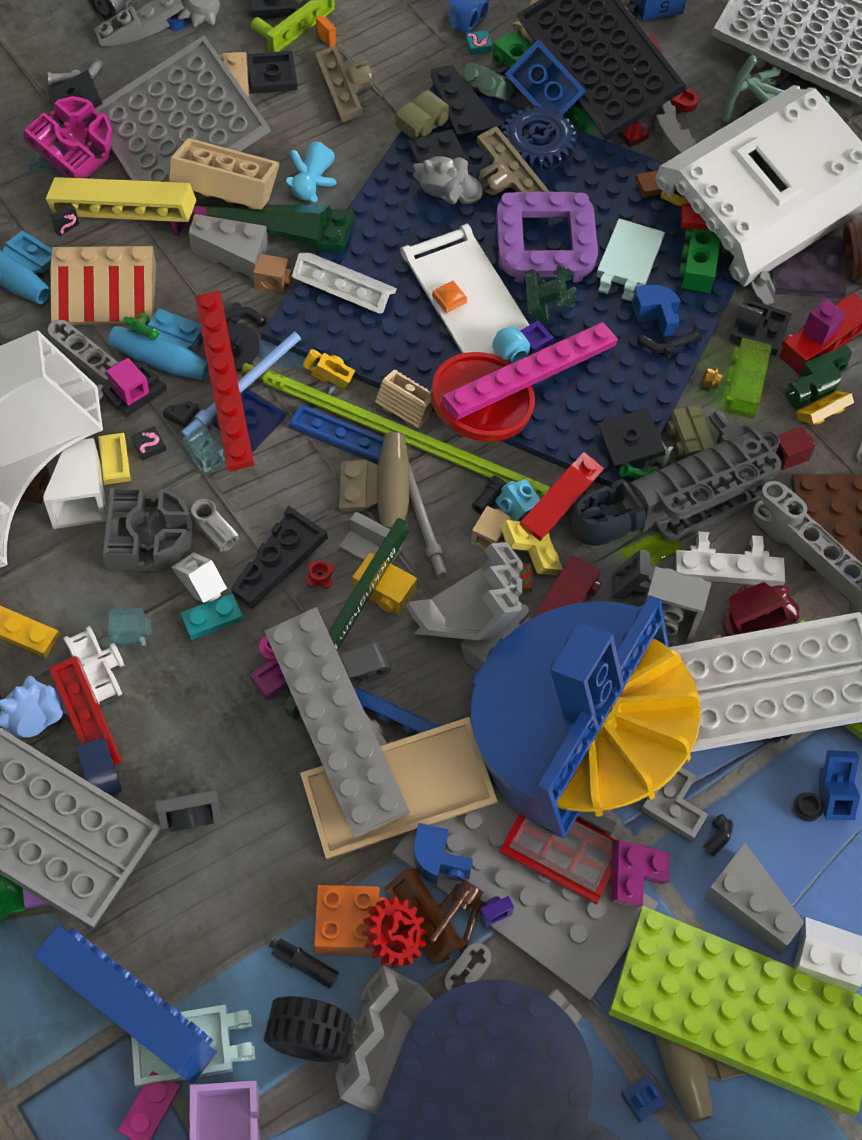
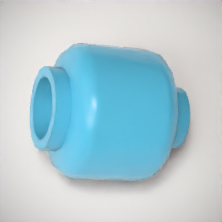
M507 327L496 333L492 342V348L497 356L514 363L528 356L530 343L518 328Z

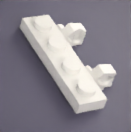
M698 531L696 546L691 545L690 551L676 550L675 572L683 573L687 576H698L705 581L754 585L761 582H766L769 586L784 585L785 583L784 558L769 557V551H763V536L752 535L749 542L751 551H745L744 555L715 553V549L709 548L710 541L707 540L709 532Z

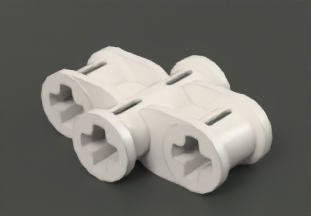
M90 626L86 627V631L73 637H63L71 657H79L99 705L100 701L111 696H121V689L111 671V668L116 666H124L115 643L110 644V648L101 651Z

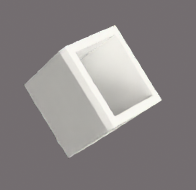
M83 438L65 448L60 455L43 496L53 529L107 521L102 467L94 438Z

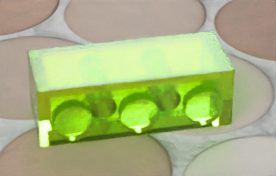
M742 338L740 346H734L731 361L735 362L734 367H729L726 381H730V386H725L721 400L726 402L724 412L754 419L760 403L772 347L771 344Z

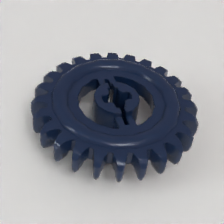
M535 106L534 110H531L530 107H526L525 111L517 110L516 114L509 115V118L504 121V125L500 130L524 161L529 160L530 168L537 161L540 170L544 161L547 162L549 168L552 167L553 159L558 166L561 163V159L567 161L568 155L571 156L577 144V134L575 127L570 124L571 121L568 118L564 119L562 113L556 114L554 109L548 111L547 107H543L542 110L538 106ZM530 126L528 134L522 136L523 130ZM555 134L554 141L548 144L549 136Z

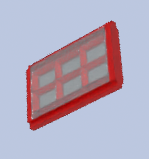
M519 814L499 853L597 905L612 875V844L618 840L609 837L578 819L573 823L567 836L561 838L554 835L550 829L540 826Z

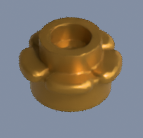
M708 367L702 380L701 387L707 388L709 392L712 388H718L722 374L718 373L717 367L715 369Z

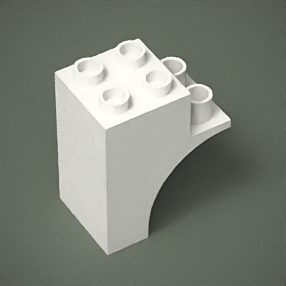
M38 330L0 346V568L7 565L8 533L14 512L34 477L65 448L103 430L97 386Z

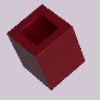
M803 426L778 435L780 443L776 454L781 460V470L810 460L815 449V443L812 436L807 434Z

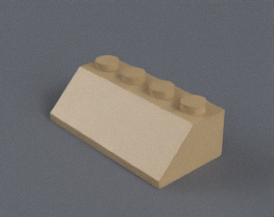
M187 138L171 157L169 182L190 183L193 191L199 192L204 196L218 197L229 203H240L251 209H262L270 198L280 162Z

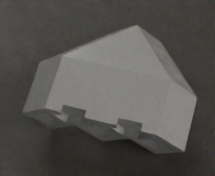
M507 542L491 543L484 550L489 559L480 569L431 599L407 602L406 608L411 613L412 619L420 626L414 634L469 640L496 638L522 610V603L518 600L522 593V579L519 578V573L522 570L523 563Z
M385 966L378 970L363 989L360 998L361 1001L365 1002L360 1019H353L346 1044L351 1047L346 1062L339 1063L335 1075L340 1099L374 1115L377 1114L409 1029L421 1012L434 1001L420 984Z

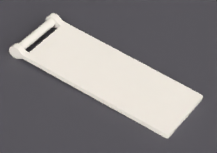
M469 224L462 225L458 230L414 246L406 245L401 247V255L404 261L409 264L461 353L483 352L497 356L492 348V342L499 330L507 327H516L522 330L529 326V323L476 241ZM462 238L465 240V242L420 257L418 259H415L414 257L415 255L454 242L456 240ZM454 281L467 296V303L445 313L432 297V291Z

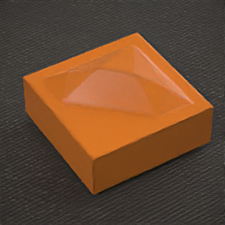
M325 16L317 17V36L329 48L335 46L336 27Z
M454 281L432 291V297L445 313L467 303V296Z

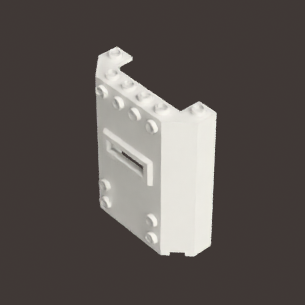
M793 85L659 166L655 180L658 187L665 191L669 197L674 194L676 188L681 195L686 197L692 209L706 221L709 230L719 237L723 247L733 254L734 259L729 270L732 277L745 287L756 280L763 271H770L862 212V141L816 88L809 87L804 90L800 89V86ZM756 150L788 188L780 192L749 156V153Z

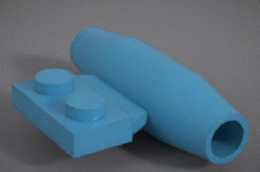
M24 231L18 233L5 243L3 251L0 250V286L15 295L37 304H43L50 295V287L36 274L40 272L43 274L51 268L52 249Z
M158 308L147 326L153 329L156 328L159 331V337L156 340L152 341L135 330L115 326L109 335L108 344L140 363L143 361L146 365L171 375L204 381L208 375L207 360L190 350L195 348L202 337L199 323Z

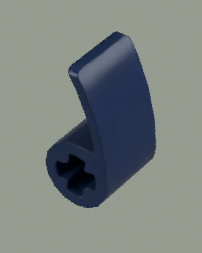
M100 738L77 746L86 781L109 795L122 792L106 739Z

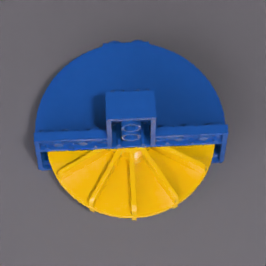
M651 595L645 605L640 607L616 602L598 601L570 604L542 613L516 628L504 639L500 638L496 646L489 650L487 660L482 668L475 672L472 680L474 687L471 702L472 728L491 781L504 800L518 813L538 825L550 829L554 835L561 838L567 836L580 812H595L596 817L603 816L604 810L627 806L645 797L649 801L654 799V792L672 779L684 764L689 763L691 759L690 754L699 733L701 710L698 690L692 675L681 660L679 653L669 649L661 599Z

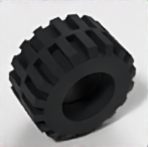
M299 996L279 997L272 1002L263 1041L278 1052L300 1059L317 1062L341 1060L351 1016L339 1007L320 1000Z

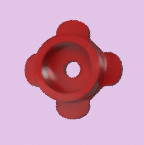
M324 561L309 563V576L306 578V584L310 587L315 585H321L324 588L331 587L333 584L331 575L335 571L334 566Z

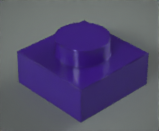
M539 321L520 330L530 343L529 352L531 354L553 343L554 337Z
M509 895L502 899L496 896L487 900L483 904L484 907L480 910L479 917L486 928L511 916L514 905Z

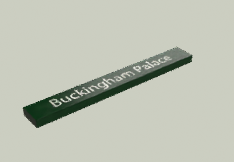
M401 518L396 519L328 631L337 651L409 533L407 521ZM290 694L283 706L287 715L296 720L300 712L292 694Z

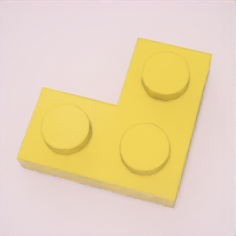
M506 520L500 525L505 541L512 549L529 552L537 574L557 576L563 570L549 533L539 541L519 524V521Z

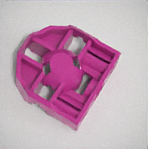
M75 96L58 99L54 103V110L50 112V116L44 112L24 130V142L67 178L86 179L109 159L113 136L108 116L104 113L98 115V112L88 99ZM57 119H60L62 122H64L63 128H61L59 124L55 122ZM90 119H93L94 121L90 123L89 127L87 128L86 123ZM90 137V142L86 144L85 140ZM56 141L58 145L61 147V149L67 152V154L64 157L62 153L59 151V149L56 146L52 145ZM91 146L101 154L100 159H95V155L89 151Z

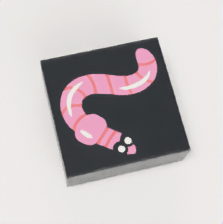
M71 203L51 215L54 230L59 236L79 225L76 208Z
M155 426L131 436L132 443L142 461L166 451V446Z

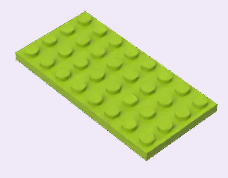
M642 906L608 1015L853 1118L858 1114L862 1096L861 995L812 978L804 973L796 972L795 968Z

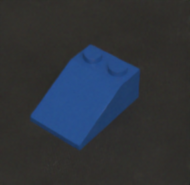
M539 40L505 73L534 106H538L540 110L543 107H547L548 111L554 109L556 114L562 113L564 115L586 92L579 82Z

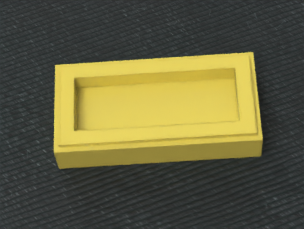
M125 433L98 436L104 485L131 481Z

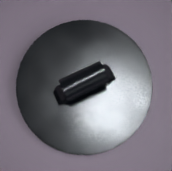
M228 322L227 326L237 371L242 369L245 363L250 364L256 358L260 347L259 339L250 327L241 323ZM202 337L199 344V353L202 358L207 360Z

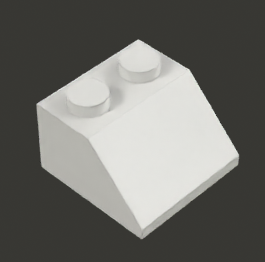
M805 917L793 968H795L796 972L804 973L812 978L855 993L862 984V936Z

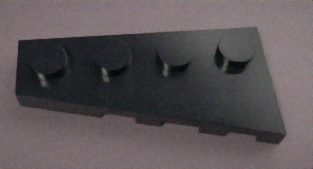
M289 505L284 511L285 516L280 523L277 522L272 528V534L267 542L262 543L257 550L258 555L253 562L247 564L231 587L232 594L250 608H254L328 539L327 531Z

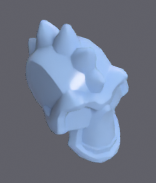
M30 675L25 679L22 686H16L5 699L0 700V728L19 738L36 736L47 726L58 721L63 713L68 715L58 688L51 685L46 686L36 681Z

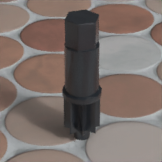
M281 937L279 941L273 938L269 944V947L273 949L271 954L289 964V967L296 968L329 989L335 983L339 972L303 951V948H298Z

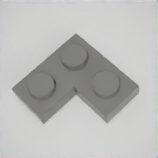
M681 767L672 779L654 792V799L646 800L641 811L693 842L708 814L683 799L694 782L696 775Z

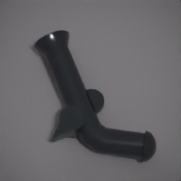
M239 301L232 304V310L225 311L226 321L238 322L240 318L248 317L260 327L264 326L267 322L265 315L262 316L252 308L241 307Z
M698 328L676 338L666 336L662 343H657L644 333L640 334L637 338L639 345L641 344L655 353H664L668 362L671 356H673L675 348L695 341H702V335Z

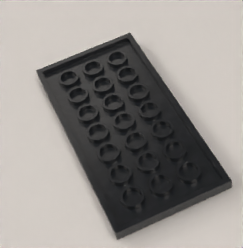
M538 0L517 14L519 22L534 42L537 40L542 42L586 90L577 102L606 141L687 90L684 81L621 0Z

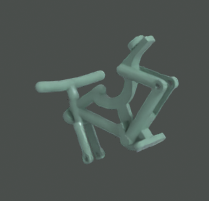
M751 55L737 74L722 112L721 122L727 124L730 121L734 104L740 91H749L761 103H765L782 93L784 90L774 87L775 81L768 79L778 76L781 69L773 67L771 70L756 73L754 77H751L750 71L757 62V57ZM823 96V98L829 103V96Z

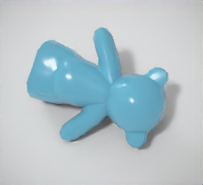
M314 141L307 146L305 160L302 162L297 151H290V158L298 174L295 177H288L285 180V184L290 187L291 194L301 201L308 200L311 204H315L318 201L316 186L333 187L336 185L334 178L321 176L335 159L334 152L321 142Z

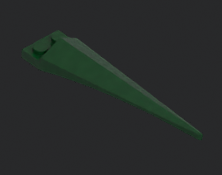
M195 204L196 206L205 207L207 216L266 226L267 233L320 251L343 252L355 220L354 210L331 209L330 205H265L262 209H251L243 204Z

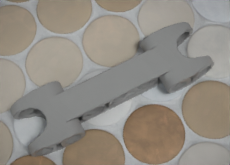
M778 481L765 483L760 494L762 500L755 504L752 511L755 522L777 543L789 544L851 601L850 607L853 613L861 612L862 614V563L807 514V505L792 490ZM776 489L780 496L771 497L767 494L766 490ZM758 509H768L771 513V516H761L758 512ZM825 555L831 557L833 560L826 558ZM845 574L851 575L854 579L847 577Z

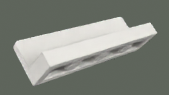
M299 253L291 276L379 314L384 312L389 294H395L397 290L395 287L312 253Z

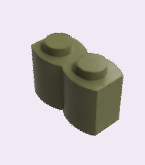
M430 90L424 91L413 102L406 104L397 112L396 127L412 139L427 136L431 133L432 129L446 123L449 105Z

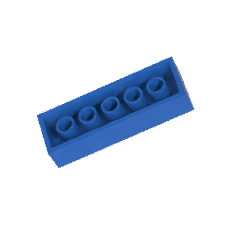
M58 925L33 957L191 1084H194L216 1055L217 1051L210 1046L213 1041L210 1036L192 1021L186 1026L189 1022L186 1017L168 1002L165 1003L154 991L137 980L130 972L113 961L97 946H94L73 927L67 932Z

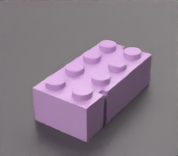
M257 1081L190 1085V1140H260V1128L257 1120L259 1119V1088Z

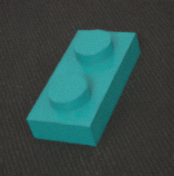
M233 594L180 612L190 640L243 621V616Z

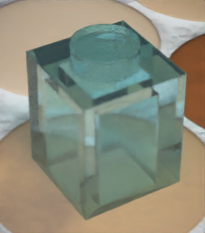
M143 608L109 610L108 635L111 644L115 643L116 647L147 645V635H151L152 628L151 619L146 618Z

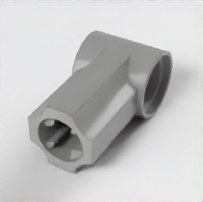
M199 499L192 505V519L195 529L203 532L220 552H227L239 540V535L216 511L214 503L208 499ZM201 514H209V515H210V516H208V517H206V518H201V517H199Z

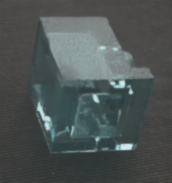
M202 425L183 438L185 453L203 473L217 468L225 460L223 446L208 432L205 425Z

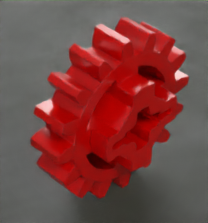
M393 897L376 902V906L368 909L371 916L363 919V922L368 925V930L362 931V935L369 937L365 947H372L374 949L371 956L373 959L381 957L382 966L391 964V967L395 969L412 964L413 959L421 956L419 948L426 946V943L421 939V935L427 934V930L420 929V924L424 919L423 917L416 918V906L409 909L408 900L405 899L399 902L398 897Z

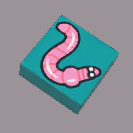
M487 30L465 33V41L470 55L492 51V43Z

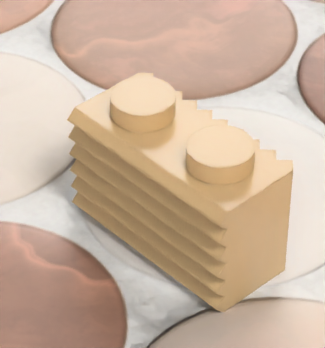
M393 370L382 380L375 403L382 406L384 411L394 413L402 418L407 425L419 428L428 420L433 408L430 391L420 386L419 383H415L414 380L406 378V375Z

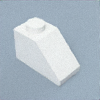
M193 552L171 566L192 596L203 603L218 599L221 595L220 593L227 589L212 560Z

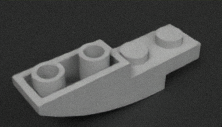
M153 0L137 11L131 5L109 20L101 23L94 30L101 46H115L134 42L170 26L167 19L183 10L184 6L181 0Z
M670 101L657 108L653 133L661 150L668 160H671L694 146L696 140L691 137L689 129L682 130L680 122L676 120L675 106H672Z

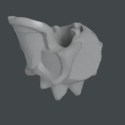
M181 0L184 9L180 11L179 19L191 18L194 27L202 23L215 25L216 15L219 12L220 6L219 0Z
M436 156L424 160L423 163L413 165L415 170L413 177L420 183L422 189L426 193L442 198L450 204H455L458 198L462 204H472L479 201L483 194L481 183L475 177L468 174V162L461 157L451 159L444 156Z

